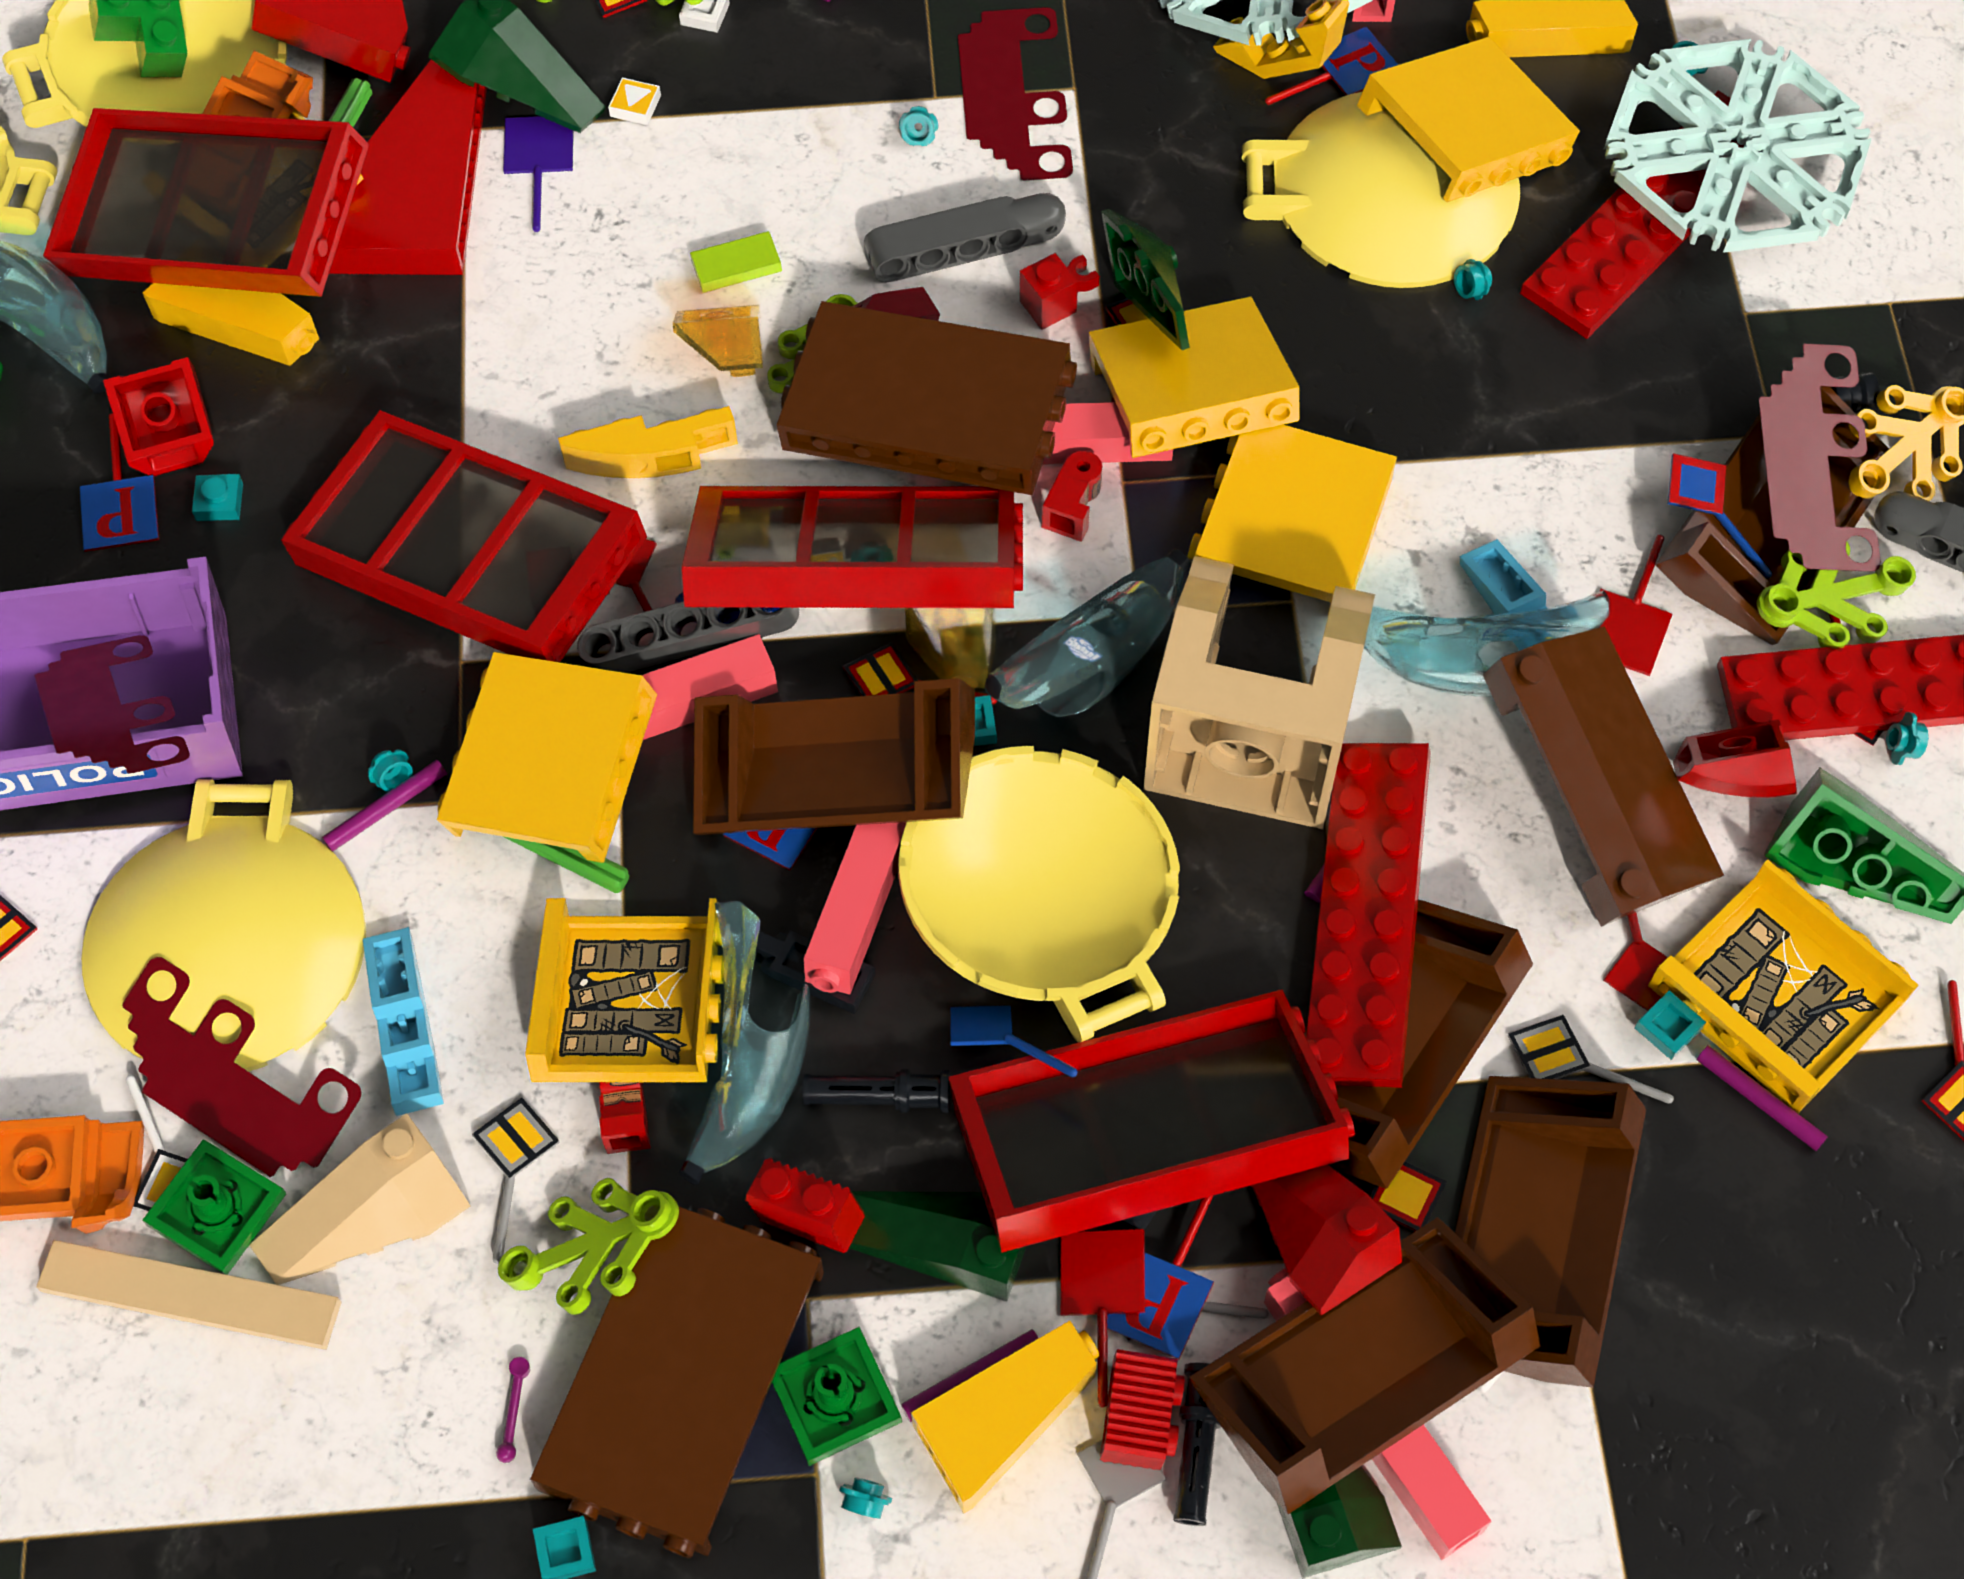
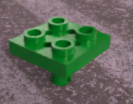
M203 1139L142 1221L147 1227L222 1274L228 1275L286 1196V1192L282 1187ZM232 1183H236L237 1189L231 1194L226 1188L233 1189L234 1185ZM237 1215L241 1216V1224L239 1226L232 1227L233 1224L239 1221ZM194 1229L204 1231V1233L197 1235L194 1233Z
M860 1327L780 1363L773 1378V1387L809 1466L902 1423L899 1410ZM861 1381H863L865 1384L864 1390L861 1392H854L853 1384L857 1388H861ZM806 1404L808 1410L812 1411L813 1414H808L804 1411ZM847 1414L851 1415V1424H849L848 1426H842L839 1424V1422H847L849 1420V1416Z

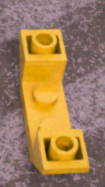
M1317 0L1312 3L1305 11V18L1295 28L1299 37L1291 41L1284 37L1282 43H1277L1273 34L1269 33L1262 37V44L1256 46L1252 34L1249 39V45L1220 37L1213 48L1218 54L1263 79L1318 69L1341 43L1349 2L1348 0ZM1237 17L1231 20L1230 23L1240 24L1244 19L1243 17Z

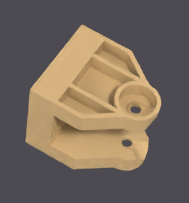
M1194 556L1188 578L1177 603L1152 699L1143 790L1323 829L1375 594L1335 586L1318 661L1312 667L1309 684L1216 664L1234 565Z

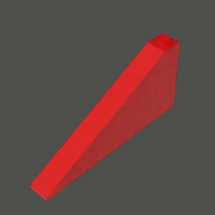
M255 0L251 29L253 31L387 82H391L397 68L404 70L407 64L411 47L405 45L408 25L403 0Z
M432 59L429 61L367 142L369 147L360 173L364 179L356 186L329 274L463 275L487 87L475 83L474 87L464 84Z

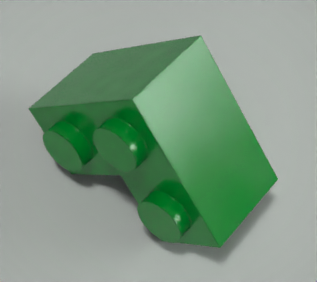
M89 0L94 41H135L141 77H182L188 53L179 0Z

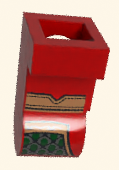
M1078 451L1066 459L1043 504L1042 528L1080 542L1083 541L1089 527L1090 506H1087V504L1098 496L1101 489L1103 466L1097 455L1088 451Z
M599 1082L601 1096H599L600 1132L607 1154L651 1149L643 1082Z

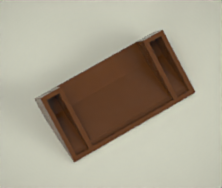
M1820 386L1823 413L1856 414L1831 387ZM1759 414L1724 464L1726 465L1723 512L1772 571V577L1767 579L1761 574L1714 514L1696 510L1690 513L1655 565L1686 596L1767 643L1775 645L1779 643L1788 627L1779 628L1767 623L1758 612L1757 598L1766 587L1779 583L1784 571L1781 559L1789 550L1786 539H1779L1773 536L1761 417ZM1838 423L1833 429L1834 441L1840 447L1850 449L1857 445L1859 438L1851 433L1848 423ZM1875 433L1866 438L1867 453L1863 457L1828 456L1836 527H1855L1873 498L1866 499L1853 494L1848 482L1850 473L1856 466L1867 460H1877L1889 449ZM1792 556L1796 563L1802 565L1797 557ZM1807 569L1801 575L1796 589L1798 592L1811 588L1818 569Z
M1605 626L1541 642L1500 658L1483 674L1502 716L1519 709L1521 710L1596 869L1597 874L1581 885L1601 927L1724 876Z
M960 678L914 681V692L761 704H753L738 694L695 698L693 833L704 835L963 819L975 740V690Z
M1418 899L1402 1088L1336 1085L1339 1108L1347 1107L1354 1124L1355 1135L1348 1138L1349 1159L1332 1163L1333 1166L1346 1174L1384 1189L1389 1187L1533 966L1531 957L1518 929ZM1284 1062L1252 1108L1251 1113L1276 1131L1281 1130L1287 1135L1316 1128Z
M1489 1076L1455 1234L1533 1307L1540 1347L1504 1370L1505 1372L1548 1383L1594 1388L1646 1114L1645 1106L1629 1083Z
M1439 1217L1401 1240L1402 1263L1322 1316L1307 1301L1190 1376L1193 1386L1258 1481L1287 1514H1290L1540 1347L1533 1307Z

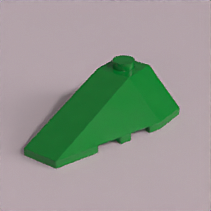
M1819 767L1790 804L1764 853L1765 857L1803 882L1817 886L1824 884L1847 891L1848 895L1862 899L1864 896L1893 904L1897 909L1952 924L1964 909V872L1859 792Z

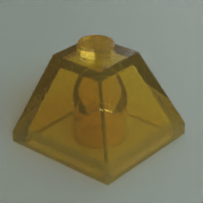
M760 305L676 311L673 320V332L718 370H730V376L743 377L756 374L755 368H763Z
M904 608L907 641L940 679L960 678L973 689L985 687L987 676L991 674L996 643L995 608Z

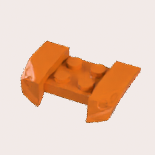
M253 51L240 78L232 75L231 79L221 76L202 114L289 119L293 112L307 118L311 109L309 91L313 89V77ZM201 144L185 195L196 204L224 217L239 219L262 148ZM265 189V192H264L262 201L264 200V198L266 197V195H267L268 192H269V191H267L266 189Z
M85 1115L0 1121V1221L73 1216L71 1228H77L87 1234L103 1229L109 1222H119L129 1217L141 1184L144 1145L143 1122L102 1123L99 1119L89 1120Z

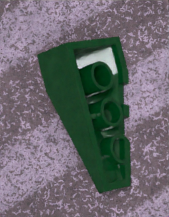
M465 0L461 3L429 52L430 59L460 82L471 87L478 83L497 92V98L508 103L512 98L533 107L536 115L578 133L585 130L603 114L606 108L524 13L509 0Z
M1111 209L1101 211L1115 287L1181 350L1190 348L1175 269L1178 268V260L1173 247L1170 244H1165L1153 232Z
M851 1191L863 1209L865 1218L849 1247L850 1249L1006 1302L1008 1301L1027 1246L1001 1252L982 1193ZM1014 1200L1017 1208L1028 1205Z
M1362 1466L1290 1514H1287L1277 1503L1302 1579L1395 1551L1402 1547L1385 1497Z

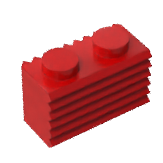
M772 1157L763 1162L746 1194V1201L749 1202L748 1205L751 1206V1209L754 1210L760 1221L842 1253L848 1251L865 1218L863 1209L848 1186L842 1188L840 1183L834 1185L831 1180L825 1181L823 1177L817 1178L814 1173L808 1175L806 1170L800 1172L797 1167L791 1169L789 1164L783 1166L780 1160L774 1162Z
M1120 1349L1116 1350L1111 1367L1100 1453L1101 1461L1161 1470L1166 1456H1175L1179 1426L1170 1424L1172 1405L1181 1406L1185 1376L1176 1374L1178 1359Z

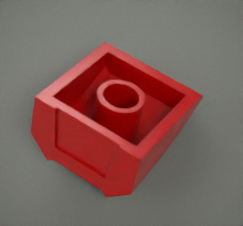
M188 357L172 361L169 365L125 377L116 376L103 380L129 467L147 475L157 476L204 462L214 444L195 368Z
M1779 720L1688 736L1682 742L1673 761L1677 780L1699 789L1742 797H1777L1797 794L1791 750L1788 742L1784 740Z

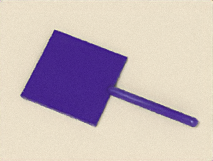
M541 116L505 118L504 174L534 173L532 229L534 232H539L541 230L542 172L573 171L574 131Z

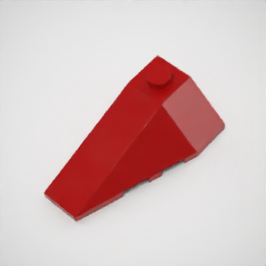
M1279 1130L1261 1142L1287 1136V1134ZM1329 1165L1252 1185L1259 1205L1262 1206L1275 1245L1277 1244L1284 1261L1285 1270L1290 1282L1321 1316L1402 1263L1399 1226L1367 1193Z

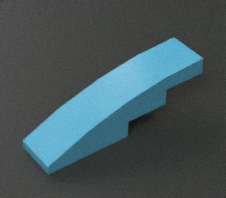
M407 927L363 938L371 1004L377 1020L381 1055L387 1069L391 1104L395 1115L399 1116L442 1105L444 1101L437 1059L410 929Z

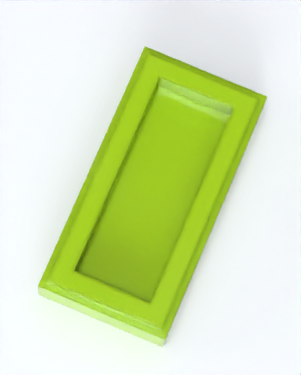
M769 231L690 252L691 262L703 293L782 271L781 261Z

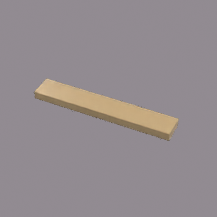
M53 1240L36 1286L43 1293L327 1350L342 1303L335 1296Z

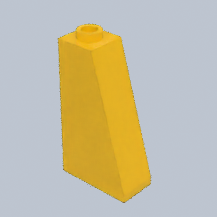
M1479 0L1473 2L1470 20L1466 23V33L1470 43L1490 37L1508 57L1626 53L1631 50L1638 23L1625 0Z
M202 239L178 261L225 264L227 256ZM158 283L151 284L142 292L153 318L160 323L289 366L300 356L307 354L314 346V343L319 340L310 313L281 293Z
M1071 1321L1064 1323L911 1412L914 1429L963 1514L975 1507L1095 1378L1097 1366L1095 1359L1099 1357L1098 1350L1089 1334L1085 1330L1078 1333Z

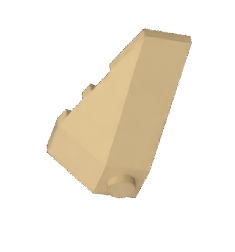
M406 1113L359 1146L249 1246L275 1284L281 1285L335 1267L337 1262L363 1253L371 1255L383 1251L385 1246L409 1238L414 1241L429 1236L471 1206L433 1148Z

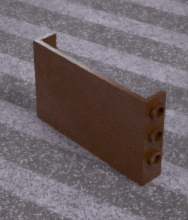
M821 301L816 317H810L806 328L807 342L804 350L798 351L796 354L791 385H786L782 393V411L776 424L782 450L1033 495L1044 458H1051L1054 451L1055 432H1053L1055 422L1062 423L1065 415L1066 397L1063 396L1066 387L1072 388L1076 379L1077 363L1071 361L1070 343Z
M679 1207V1215L674 1227L665 1236L651 1240L633 1267L632 1271L635 1273L636 1281L631 1291L623 1296L611 1295L530 1480L537 1491L570 1503L567 1510L579 1517L584 1516L590 1521H596L598 1515L617 1521L615 1528L628 1536L644 1540L646 1533L665 1540L663 1544L665 1549L680 1556L692 1558L694 1551L708 1556L712 1546L708 1536L813 1281L821 1282L824 1270L821 1258L816 1256L817 1252L805 1244L791 1241L787 1246L770 1240L771 1235L758 1227L744 1225L740 1229L724 1223L725 1219L721 1215L711 1210L698 1208L697 1212H693Z

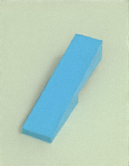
M1498 539L1460 556L1461 567L1495 615L1506 614L1508 620L1503 625V628L1519 651L1541 642L1571 635L1546 607V593Z

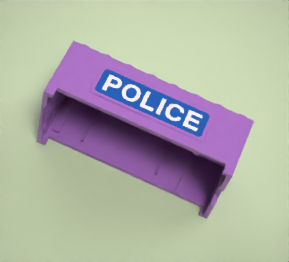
M206 557L187 559L188 568L0 592V810L196 783L198 779L221 780L243 777L227 617ZM137 635L147 636L153 649L151 656L109 666L121 705L153 697L166 696L172 702L175 716L168 721L129 729L134 745L179 736L185 739L190 753L189 758L180 763L129 774L123 766L110 768L107 761L93 763L89 756L74 758L71 751L61 754L56 753L34 675L48 671V664L51 662L60 661V653L62 651ZM136 642L123 643L114 648L113 654L118 657L134 656L142 651L143 646ZM160 704L142 705L134 711V716L142 720L153 719L163 714L165 708ZM162 744L151 748L147 756L155 761L168 760L178 754L179 748L172 744Z

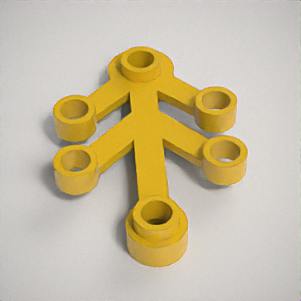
M1891 385L1877 395V406L1883 413L1891 415L1905 408L1928 413V415L1920 422L1877 415L1870 409H1864L1855 414L1864 419L1868 424V429L1865 428L1866 438L1876 433L1901 439L1877 460H1867L1856 466L1849 476V488L1856 496L1866 499L1873 498L1884 492L1890 484L1889 473L1912 453V481L1905 485L1904 492L1930 501L1935 496V486L1931 481V471L1936 479L1946 482L1958 476L1963 469V464L1959 457V426L1964 424V390L1959 387L1945 386L1936 390L1932 395L1905 391L1898 385ZM1889 395L1893 396L1896 405L1891 403ZM1849 424L1851 433L1859 438L1857 430ZM1940 429L1941 456L1935 458L1931 464V436ZM1944 462L1949 465L1950 472L1945 469ZM1916 486L1921 488L1923 497L1917 493Z

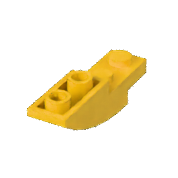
M730 406L720 409H708L698 415L676 421H664L657 426L647 429L642 415L632 418H621L611 424L589 430H577L570 435L558 438L566 469L611 478H650L701 469L699 454L738 444L735 421Z

